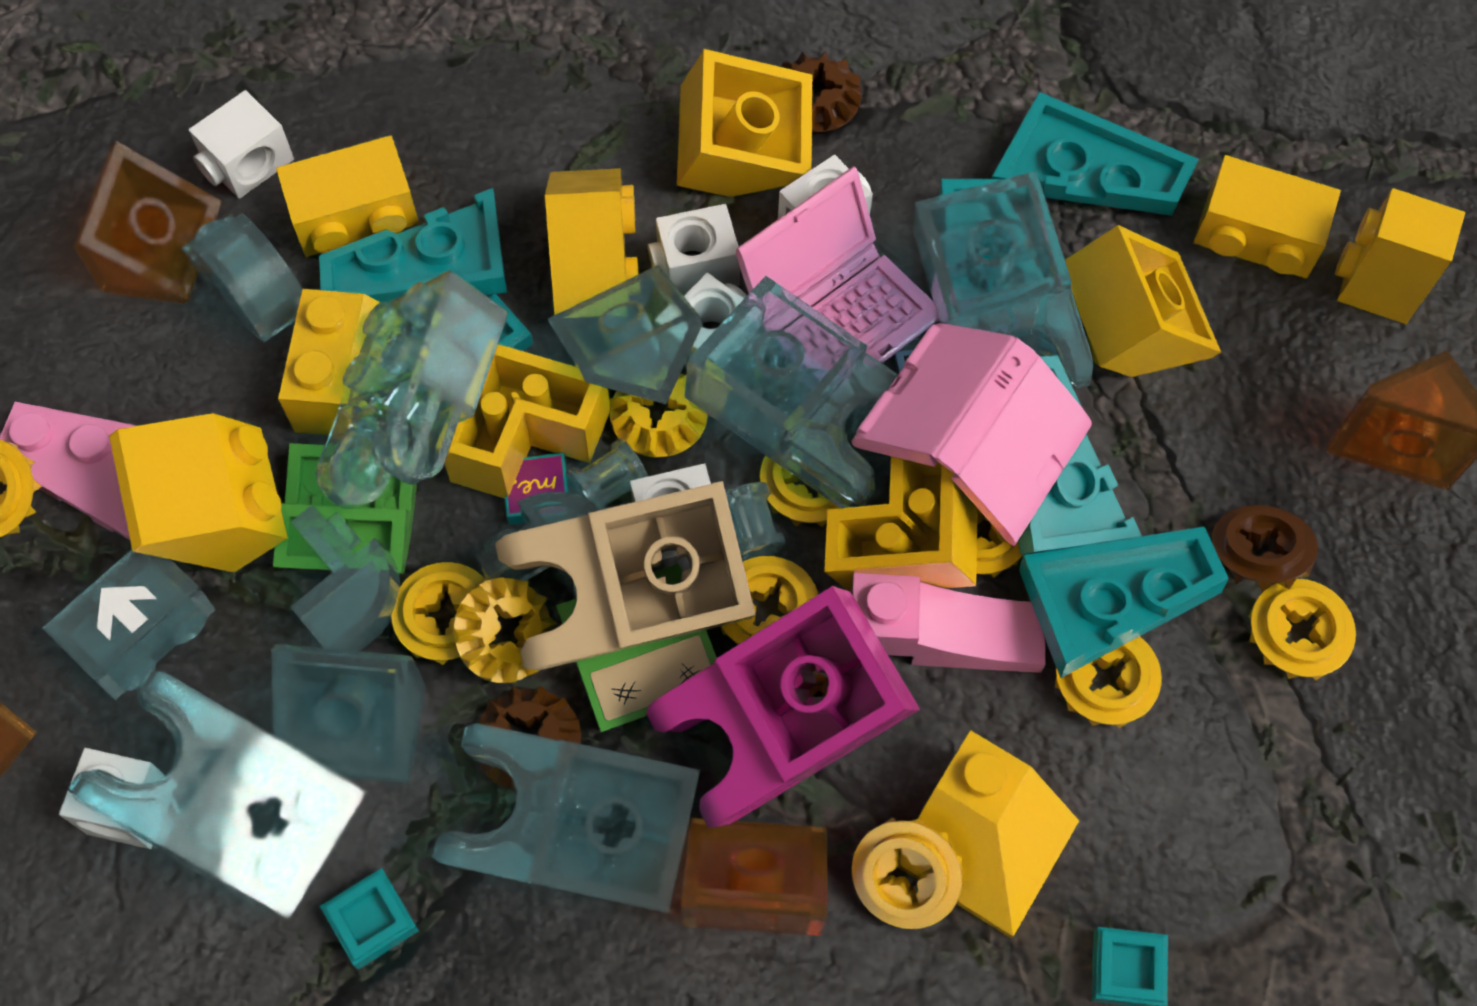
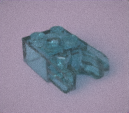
M1034 171L915 202L914 236L940 323L1012 335L1015 338H1019L1040 356L1058 355L1074 390L1089 386L1093 371L1092 355L1071 291L1072 281L1037 172ZM990 255L991 260L985 259L981 256Z
M451 270L440 274L426 283L417 282L405 294L388 303L380 302L371 310L363 324L362 332L366 337L359 355L353 359L344 373L342 382L346 386V390L316 470L317 484L329 500L343 508H358L375 501L383 494L392 475L410 485L434 477L440 472L445 463L458 423L474 416L508 311Z
M765 276L688 359L684 397L838 507L865 506L874 494V469L865 458L854 450L848 442L847 435L857 431L885 390L889 389L898 374L867 354L868 345L768 276Z
M147 671L136 688L139 705L163 722L171 732L175 742V759L170 770L162 779L154 783L145 784L127 782L100 769L80 772L68 787L70 794L85 807L154 845L155 848L277 917L290 918L366 792L164 672ZM266 802L273 809L271 817L275 821V826L272 832H261L259 837L256 838L250 833L254 821L246 815V811L250 805L256 808L264 806Z
M475 723L465 727L461 746L474 761L502 769L512 777L517 791L516 805L511 817L498 829L480 834L447 831L436 840L432 856L435 860L451 867L670 915L698 788L700 770ZM615 811L628 813L626 822L629 825H636L632 838H622L618 847L605 846L607 841L606 835L598 834L600 820L612 821Z

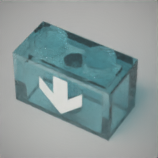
M131 549L42 628L114 700H117L125 691L134 690L144 684L153 674L156 663L177 644H184L198 635L205 626L207 617L216 609L200 587L171 559L137 553Z

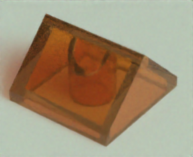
M116 141L109 148L74 248L101 292L184 304L190 299L222 201Z
M1446 350L1370 384L1329 440L1326 452L1449 490L1477 459V391Z
M691 818L681 901L684 927L813 936L822 935L828 909L827 827L735 821L731 824L708 828L704 819Z

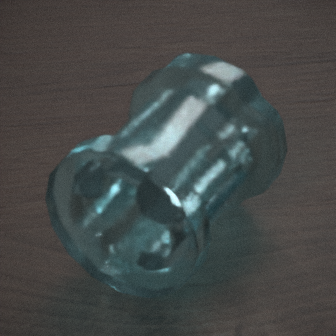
M621 438L611 444V452L581 470L575 466L566 472L567 479L574 493L588 513L605 509V506L631 491V480L648 477L636 453Z
M749 483L725 491L742 562L753 557L769 556L785 548L786 541L783 533L776 532L766 501L771 494L767 483Z

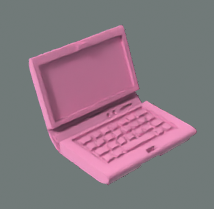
M855 166L848 169L810 196L806 201L736 249V257L753 306H755L754 310L765 335L771 344L830 401L837 398L945 316L944 311L885 255L880 258L872 243L876 240L860 177Z
M938 323L932 324L905 361L904 368L889 389L883 392L860 424L855 437L852 439V445L860 449L933 467L939 462L954 473L951 479L1006 541L1015 546L1087 434L1092 423L1084 409L1041 357L1019 338L1007 334Z

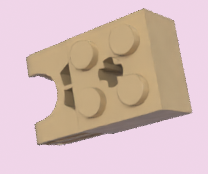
M723 481L504 535L495 543L498 559L505 565L515 570L541 566L554 567L566 572L573 579L576 586L577 602L573 614L566 622L552 631L527 639L520 651L524 669H547L749 620L755 616ZM665 551H676L677 560L686 557L691 565V569L682 572L681 583L666 584V577L657 579L652 572V568L661 565L662 553Z

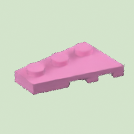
M14 402L0 435V440L17 444L18 450L24 456L35 461L31 471L33 479L42 486L39 490L59 502H66L88 515L95 523L111 532L115 531L130 540L109 435L117 429L137 425Z

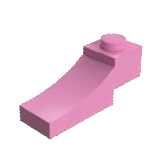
M853 574L850 592L888 655L911 656V665L1033 673H1041L1045 666V637L1031 602L957 592L921 582L918 576Z

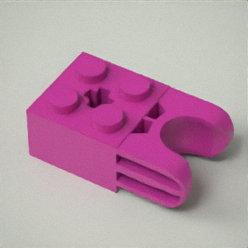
M831 586L715 659L716 662L659 697L648 706L646 715L654 730L662 733L667 731L683 732L701 722L711 720L720 725L728 734L733 746V762L728 774L717 786L700 798V814L708 828L731 824L916 713L920 708L851 592ZM816 669L819 673H827L829 678L828 693L825 697H811L808 690L816 683L815 676L813 675Z

